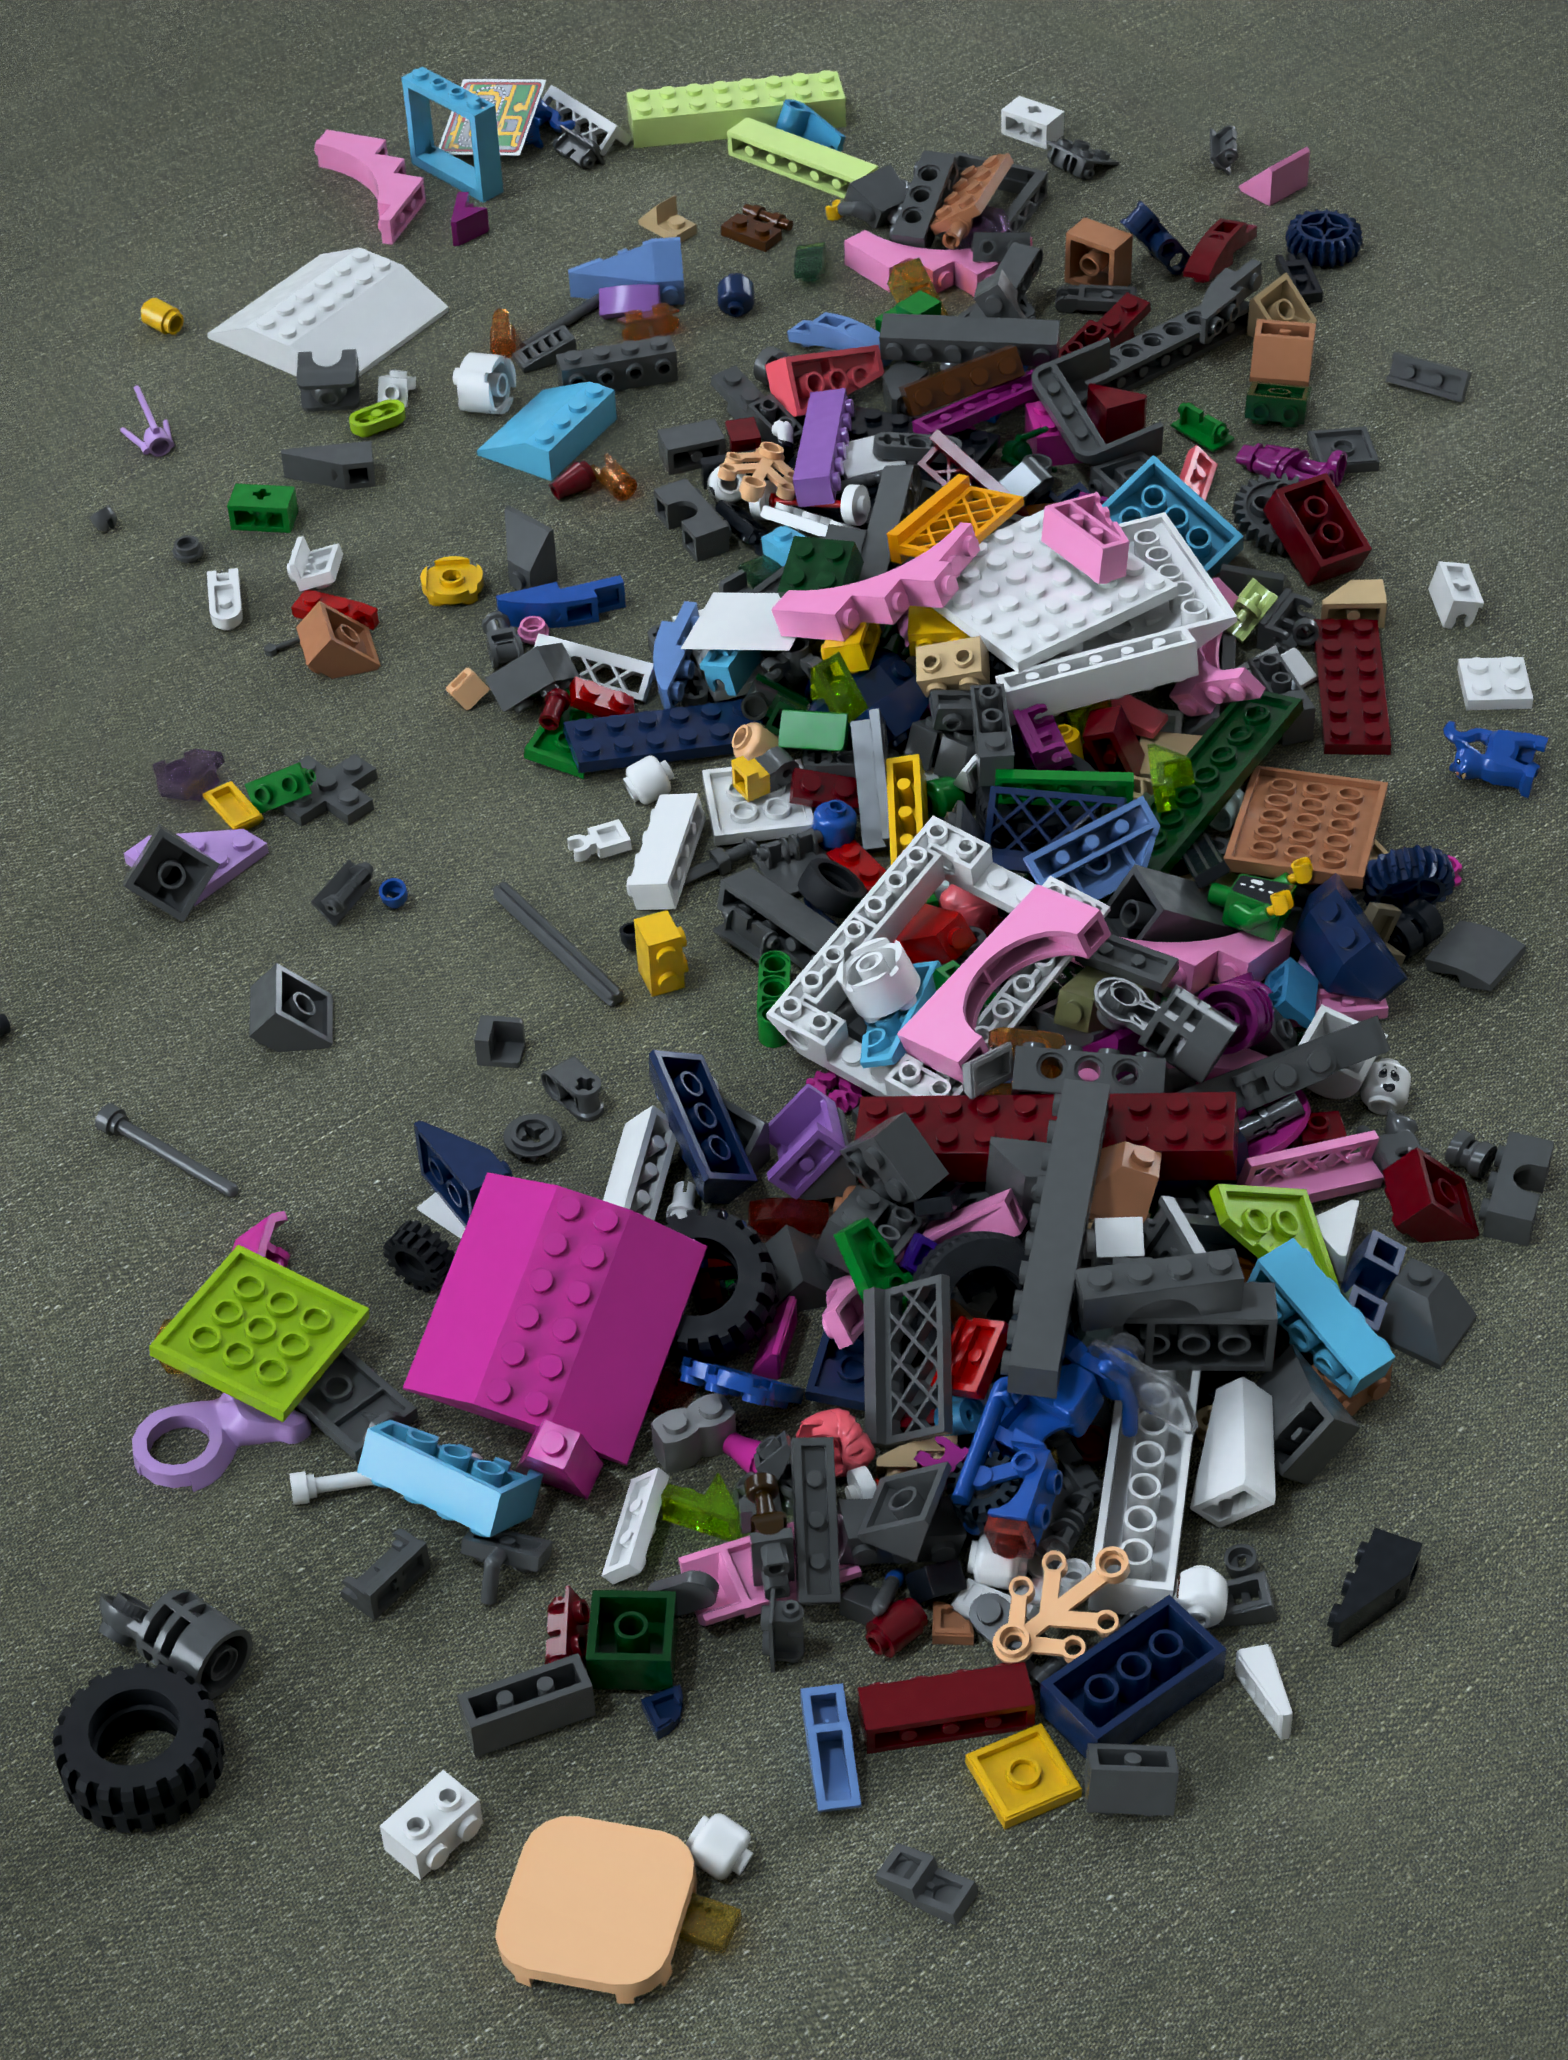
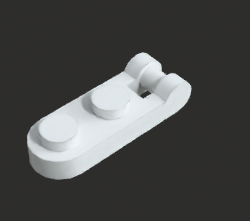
M238 568L228 569L229 572L225 573L207 571L211 622L216 628L222 630L234 629L243 619Z

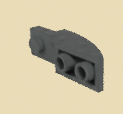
M1251 259L1237 271L1225 268L1213 280L1204 295L1201 306L1199 333L1201 343L1206 344L1227 325L1237 319L1240 312L1239 305L1254 291H1257L1262 284V262Z
M736 365L711 377V385L728 402L727 412L734 419L754 417L762 440L778 444V437L772 434V426L777 420L788 421L792 425L793 441L801 438L803 426L772 394L764 396Z

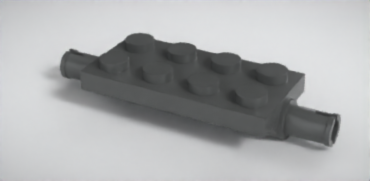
M347 1347L343 1349L296 1406L301 1413L305 1414L311 1422L356 1462L361 1458L368 1428L387 1420H393L408 1426L418 1419L417 1408Z

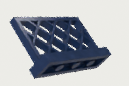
M990 786L984 842L991 845L994 863L1013 873L1031 874L1023 858L1033 852L1027 848L1023 841L1037 829L1047 840V845L1076 831L1075 829L1089 817L1093 821L1097 820L1098 818L1094 813L1103 805H1117L1118 809L1127 804V799L1122 797ZM999 794L1011 795L1019 805L1005 818L997 809ZM1018 796L1029 798L1022 802V800ZM1037 798H1045L1053 809L1037 821L1027 807ZM1052 799L1062 801L1058 805H1056ZM1071 801H1078L1086 812L1071 824L1060 810ZM1085 802L1096 804L1093 807L1089 808ZM1024 811L1034 825L1018 836L1009 822L1020 812ZM1057 814L1067 828L1052 840L1042 825ZM996 816H997L998 819L1000 820V822H999L997 825H995V824H996ZM1005 826L1015 840L1005 849L993 848L994 834ZM1019 845L1023 849V851H1017L1013 849Z

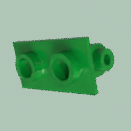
M1191 402L1180 404L1178 407L1180 419L1171 423V427L1212 452L1235 440L1233 436L1229 435V429L1224 422H1220L1209 414L1204 416L1203 419L1204 411L1195 407Z
M298 762L244 785L252 804L260 813H264L312 794L310 787L316 781V774L312 769L302 768L301 763Z

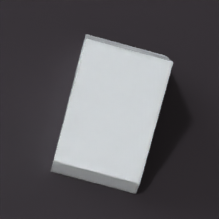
M1349 1200L1316 1216L1338 1281H1343L1357 1224L1358 1200Z

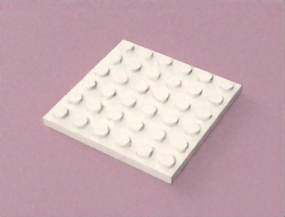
M1044 510L1031 516L1024 517L1003 529H999L985 538L979 544L980 551L956 578L959 590L943 608H932L968 636H980L988 651L1019 673L1178 597V585L1131 552H1128L1126 577L1112 580L1107 584L1094 582L1089 576L1074 567L1073 564L1041 541Z

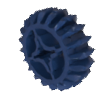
M1315 209L1314 212L1305 211L1304 215L1298 214L1295 219L1290 220L1285 241H1287V252L1293 253L1296 259L1298 253L1304 252L1311 267L1317 265L1320 268L1323 266L1333 268L1334 265L1343 266L1344 262H1352L1353 258L1358 257L1363 236H1361V225L1356 223L1355 218H1349L1347 213L1340 214L1338 210L1332 212L1327 209L1325 211Z
M1415 845L1412 848L1403 846L1402 849H1391L1387 854H1379L1378 859L1368 861L1363 890L1365 891L1363 900L1366 906H1368L1369 902L1392 904L1401 909L1411 901L1420 898L1436 907V902L1445 901L1446 896L1453 893L1452 887L1455 886V874L1452 862L1449 861L1448 854H1443L1442 849H1433L1432 846L1423 848L1419 845Z

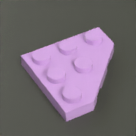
M245 829L177 834L220 864L194 907L269 853L267 843ZM147 836L123 853L127 865L131 867L134 865L151 836Z

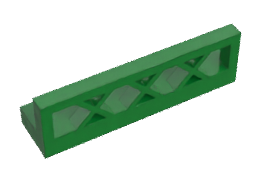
M996 769L995 786L1126 798L1127 803L1133 801L1134 772ZM999 794L998 804H1018L1011 795ZM1018 796L1022 800V802L1029 798ZM1037 798L1030 805H1049L1045 798ZM1052 799L1056 805H1058L1062 801ZM1071 801L1066 806H1081L1078 801ZM1085 802L1088 806H1094L1096 804ZM1105 804L1102 807H1117V805Z

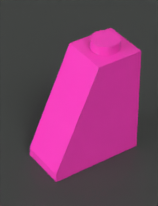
M545 1419L531 1435L515 1471L527 1475L529 1469L543 1473L542 1483L587 1500L604 1463L580 1432Z

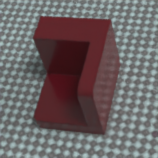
M754 417L725 421L730 452L750 451L760 447L761 436Z

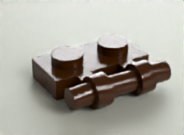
M745 204L742 210L743 214L737 213L721 225V235L767 252L782 240V229L790 231L793 228V221L786 219L784 214L768 212L763 206Z

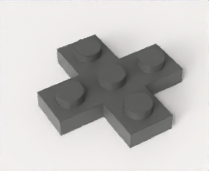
M353 754L331 769H328L307 755L298 762L301 763L302 768L312 769L316 774V781L310 787L312 794L279 806L280 812L301 827L325 811H329L347 825H350L374 810L373 799L361 792L360 789L377 779L376 768L356 754Z

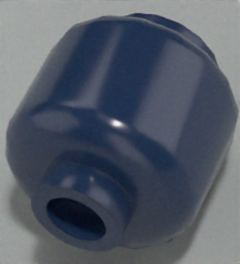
M731 273L724 277L718 284L717 304L719 309L732 317H740L743 314L749 313L754 306L755 288L753 282L741 273Z

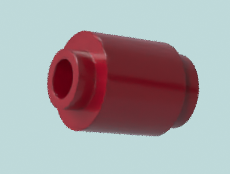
M908 1597L903 1601L896 1600L889 1606L884 1615L876 1616L866 1624V1642L876 1654L893 1657L923 1633V1627L928 1624L927 1615L919 1603Z

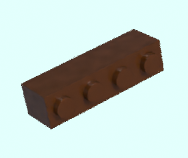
M1009 345L900 386L899 390L908 415L914 417L1026 374L1017 347Z

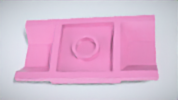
M794 1522L787 1523V1528H792L794 1541ZM750 1535L678 1558L681 1573L692 1570L702 1571L711 1575L719 1584L715 1604L711 1607L695 1611L700 1625L708 1626L744 1614L745 1618L761 1614L762 1605H770V1600L765 1599L763 1585L754 1587ZM794 1543V1567H795V1543ZM839 1564L840 1583L861 1577L862 1571L859 1565ZM796 1568L795 1581L789 1582L790 1596L777 1598V1601H797Z

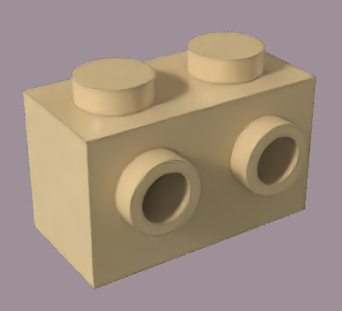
M980 636L916 647V682L926 698L929 697L931 690H970L971 685L990 684L989 651Z

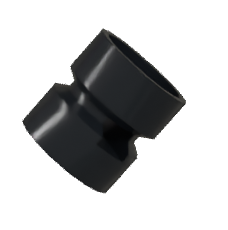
M1420 898L1411 901L1400 909L1402 913L1388 940L1390 945L1406 955L1404 961L1417 954L1423 947H1427L1440 938L1444 931L1443 919L1438 910L1431 903Z

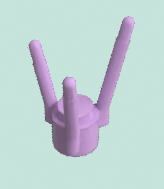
M136 385L134 390L150 427L145 431L144 442L124 427L120 431L141 448L144 455L150 453L156 457L164 456L175 446L171 438L169 421H163V428L157 426L140 387Z

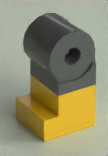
M779 746L772 747L763 755L749 761L744 756L731 760L732 784L746 801L750 802L791 783L792 772L794 768H799V764Z

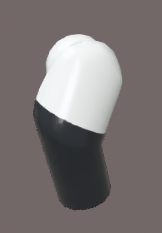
M777 420L772 426V434L778 437V445L783 447L784 462L787 463L794 456L793 427L788 421Z

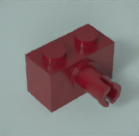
M1122 706L1091 710L1082 736L1083 739H1081L1084 759L1093 758L1100 772H1134V776H1139L1145 753Z

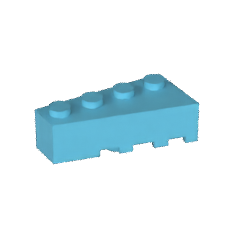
M1292 1238L1257 1260L1247 1282L1275 1283L1277 1325L1280 1324L1288 1332L1290 1337L1289 1343L1295 1345L1299 1352H1309L1314 1356V1366L1344 1394L1351 1398L1387 1374L1396 1357L1392 1353L1389 1344L1382 1337L1377 1336L1366 1323L1361 1311L1353 1307L1340 1293L1336 1282L1322 1272L1307 1249L1302 1248Z
M387 1420L368 1428L357 1472L370 1478L374 1485L390 1488L404 1495V1499L408 1502L422 1504L437 1511L436 1513L439 1517L450 1521H457L469 1527L473 1534L481 1537L490 1538L532 1517L543 1473L532 1469L528 1470L527 1475L510 1470L511 1462L498 1457L494 1461L478 1459L472 1456L473 1448L461 1444L439 1445L437 1444L438 1436L393 1420Z

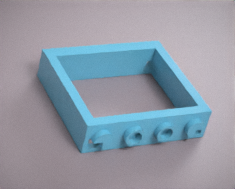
M424 67L414 69L411 73L403 76L402 85L412 164L462 192H469L470 196L482 203L503 192L495 105ZM429 99L470 120L474 167L434 145Z

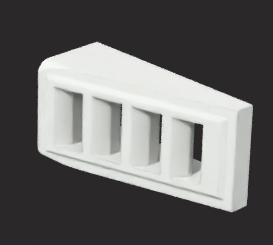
M1266 1644L1238 1650L1235 1673L1280 1740L1289 1739L1293 1712L1271 1647Z

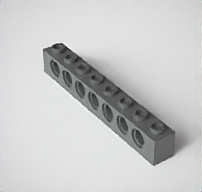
M1244 300L1239 305L1240 312L1237 319L1227 325L1206 344L1200 342L1199 334L1202 304L1110 349L1109 371L1088 379L1085 383L1087 386L1092 383L1130 391L1246 333L1249 303ZM1086 400V401H1085L1083 404H1081V405L1083 406L1084 410L1087 412V400Z

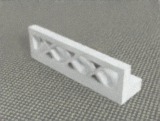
M553 85L549 87L542 98L548 106L553 99L556 101V111L561 115V122H564V114L572 112L573 121L576 123L574 129L579 133L580 125L589 122V131L581 134L587 141L590 138L597 144L596 135L605 132L607 135L599 146L601 149L599 154L603 156L606 155L615 139L627 146L632 138L631 135L619 126Z
M538 633L534 647L563 643L572 661L576 659L584 662L587 669L579 674V678L585 679L590 675L597 684L616 691L625 692L627 695L633 696L634 700L646 703L652 680L656 681L653 663ZM602 667L612 669L616 676L605 684L600 683L595 674ZM631 675L643 677L639 693L629 691L624 679ZM619 683L621 688L614 687V685Z

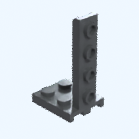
M1161 1196L1158 1200L1161 1206L1153 1219L1146 1218L1143 1223L1144 1257L1158 1259L1235 1248L1237 1257L1258 1259L1220 1226L1217 1216L1183 1213L1174 1197Z

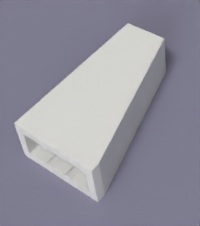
M1243 1376L1216 1389L1190 1504L1191 1510L1218 1528H1222L1274 1505L1276 1498L1272 1396L1258 1387L1253 1381Z

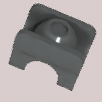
M356 349L342 350L341 359L336 364L327 367L317 365L313 361L311 351L298 352L297 385L301 389V406L303 410L307 412L356 409L360 405L359 362Z

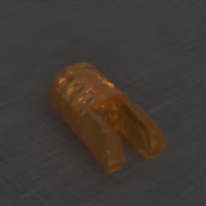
M499 308L492 315L490 351L492 354L505 356L504 358H509L516 351L515 327L510 323L508 312L505 309Z
M609 453L603 456L607 465L602 470L594 464L591 465L596 479L617 500L624 501L634 495L637 489L636 480Z

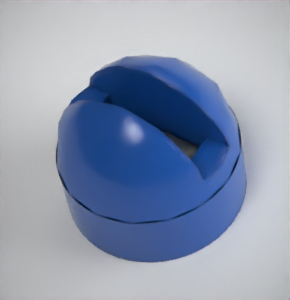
M397 878L387 879L379 887L380 898L387 907L399 908L405 904L408 891L402 880Z

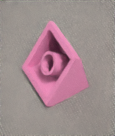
M1308 147L1303 148L1238 186L1240 191L1271 206L1307 186L1310 156Z

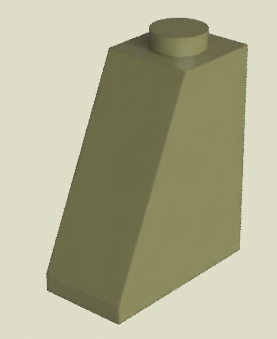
M1086 966L1059 990L1053 1023L1085 1033L1108 1029L1097 1018L1098 1009L1095 1005L1093 992L1098 981L1106 977L1117 976ZM1136 984L1145 992L1149 1000L1153 1002L1155 990Z

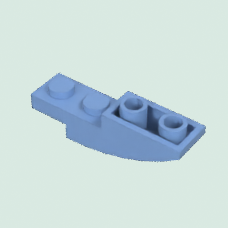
M828 312L823 313L813 321L803 320L787 331L789 342L801 343L804 347L816 345L832 350L879 345L880 349V332L854 319ZM882 360L883 367L890 365L893 360Z
M684 601L675 622L662 621L657 632L653 651V665L664 709L676 707L678 701L683 699L684 688L688 680H691L694 675L695 664L690 659L693 649H681L699 618L697 602Z

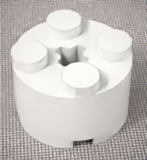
M475 352L468 353L465 356L460 368L456 367L453 372V383L457 385L458 407L460 410L501 415L509 410L514 398L509 397L510 388H516V373L510 358H504L505 356Z
M881 937L867 941L850 952L853 958L846 965L842 960L837 968L836 978L857 1014L863 1017L867 1023H875L882 1017L898 1010H908L917 1002L916 993L921 983L920 976L901 943L895 940V943H890L888 938Z

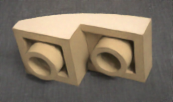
M957 1435L943 1436L957 1445ZM935 1438L901 1445L876 1459L877 1474L890 1476L917 1469V1462L914 1460V1457L920 1450L931 1454L933 1459H939L944 1455L945 1447H941Z

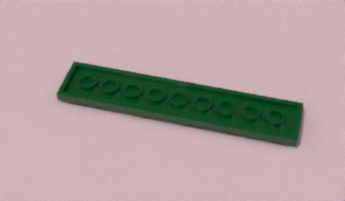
M1264 691L1260 699L1235 701L1226 707L1147 801L1160 824L1147 868L1169 874L1304 710L1302 699ZM1113 893L1100 899L1099 901L1106 904L1110 897L1113 895Z

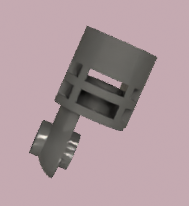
M1106 977L1098 981L1094 988V1001L1098 1009L1097 1018L1100 1023L1111 1030L1129 1028L1141 1036L1138 1044L1150 1052L1158 1054V1057L1166 1058L1167 1063L1200 1084L1210 1074L1240 1027V1024L1178 984L1175 985L1166 1001L1163 1000L1160 1006L1150 1001L1145 992L1135 983L1124 978Z
M173 1589L159 1598L151 1608L141 1600L124 1592H118L116 1597L106 1593H101L99 1608L103 1622L98 1630L104 1636L125 1647H131L134 1640H136L137 1650L141 1656L156 1666L162 1664L173 1667L174 1674L180 1670L191 1675L194 1683L202 1684L207 1690L210 1699L221 1695L230 1688L248 1663L253 1647L250 1632L190 1590L177 1591Z

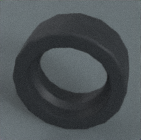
M826 858L811 860L798 881V888L809 903L828 915L846 919L867 893L863 882L853 872L839 863Z

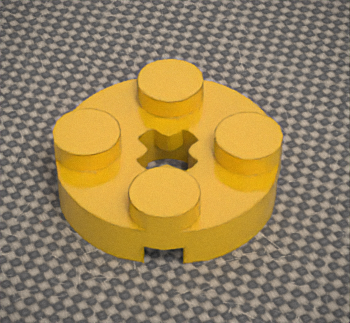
M448 556L439 558L434 561V567L427 571L426 566L422 570L420 576L422 592L428 597V602L432 606L460 603L466 605L473 604L478 600V594L484 586L481 566L477 564L476 567L470 564V559L466 557Z

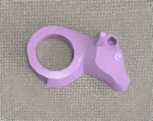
M223 1392L220 1398L211 1401L178 1404L151 1413L137 1427L132 1438L134 1465L139 1476L142 1474L156 1485L170 1488L192 1486L193 1492L211 1485L222 1476L239 1447L269 1442L296 1444L310 1436L311 1424L305 1414L293 1410L287 1419L282 1422ZM185 1427L198 1429L210 1439L202 1454L184 1464H164L150 1455L154 1442L162 1434L173 1429Z

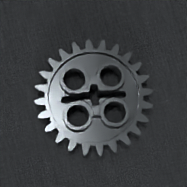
M1271 473L1268 480L1263 475H1259L1257 482L1249 479L1247 486L1241 485L1240 492L1236 493L1232 514H1234L1233 523L1239 524V532H1247L1246 541L1256 540V548L1264 544L1267 546L1266 552L1269 553L1275 548L1280 556L1286 550L1263 509L1276 489L1299 482L1298 476L1294 477L1291 481L1288 480L1286 473H1283L1281 479H1277L1276 475Z

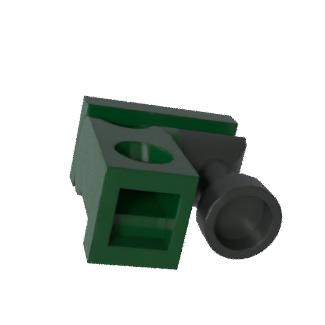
M758 673L741 703V711L747 719L753 721L760 720L764 716L768 717L769 720L765 728L779 736L782 710L806 711L810 700Z

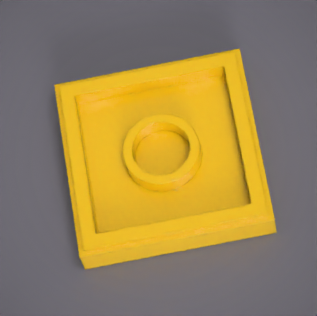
M1042 1723L965 1754V1764L1004 1830L1082 1797L1080 1784Z

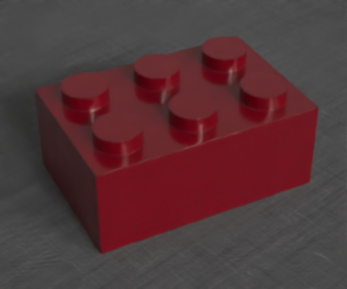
M1327 473L1276 489L1263 509L1307 586L1359 569L1372 551V547Z

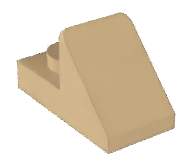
M675 195L656 205L639 219L640 226L663 238L680 237L681 243L697 234V224L677 214Z

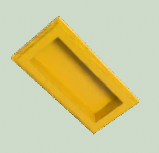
M232 781L202 794L232 830H248L259 825L264 819L263 815Z

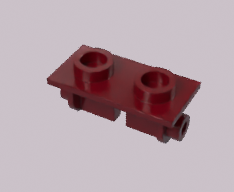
M570 1585L565 1586V1597H555L552 1603L548 1605L547 1634L550 1637L560 1636L546 1640L545 1664L578 1653L586 1670L587 1624L590 1620V1608L588 1603L581 1599Z

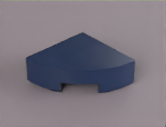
M680 1685L641 1699V1708L657 1740L672 1732L681 1720L684 1704Z

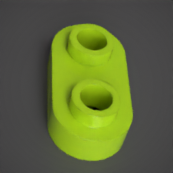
M388 399L357 410L349 416L350 430L353 434L366 438L388 428L397 427L406 419L405 406L399 400Z

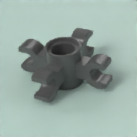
M796 637L789 651H777L781 652V654L776 657L770 656L762 661L761 666L768 671L764 676L779 682L786 672L793 676L807 674L813 683L818 684L827 678V675L821 670L825 663L818 656L814 657L813 655L819 651L821 652V645L825 640Z

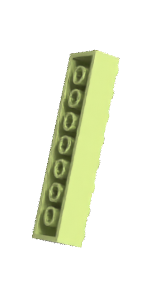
M824 70L813 74L796 73L792 76H768L763 79L744 78L733 82L716 81L713 84L703 85L694 83L683 87L665 86L660 89H637L634 92H626L628 122L634 148L728 139L727 131L746 117L776 127L784 100L786 99L804 103L834 128L846 127V98L838 71Z

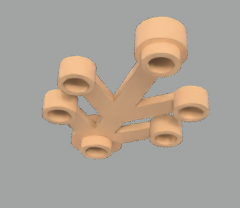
M762 442L755 452H727L724 463L720 464L717 475L725 481H735L737 474L753 473L752 476H743L739 491L741 498L745 501L755 503L759 501V498L763 497L766 487L764 480L766 477L778 487L776 495L779 498L793 500L795 496L792 481L794 470L784 462V449L776 443ZM773 468H776V469H777L779 472H781L784 476L782 477V476H781L779 473H777Z
M1109 1546L1099 1551L1095 1558L1096 1570L1060 1597L1061 1578L1068 1571L1067 1560L1060 1551L1053 1550L1047 1552L1041 1562L1044 1579L1040 1610L1027 1623V1604L1034 1599L1035 1588L1032 1580L1026 1576L1013 1578L1009 1583L1011 1604L1008 1623L1003 1625L993 1638V1649L996 1656L1006 1664L1025 1662L1032 1654L1061 1656L1067 1663H1070L1087 1651L1086 1644L1081 1637L1071 1635L1062 1640L1039 1636L1049 1628L1096 1631L1098 1636L1105 1639L1120 1629L1119 1618L1112 1610H1102L1098 1613L1072 1610L1107 1583L1118 1584L1128 1577L1130 1563L1125 1551L1115 1546ZM1054 1560L1062 1562L1058 1569L1052 1570L1048 1568L1049 1563ZM1111 1565H1119L1121 1567L1120 1571L1116 1573H1108L1106 1570ZM1019 1586L1029 1587L1028 1592L1024 1595L1015 1593ZM1104 1620L1114 1621V1625L1109 1629H1102L1100 1627L1101 1622ZM1012 1641H1020L1022 1643L1021 1647L1016 1650H1009L1007 1648ZM1072 1645L1081 1647V1651L1076 1655L1067 1653V1649Z

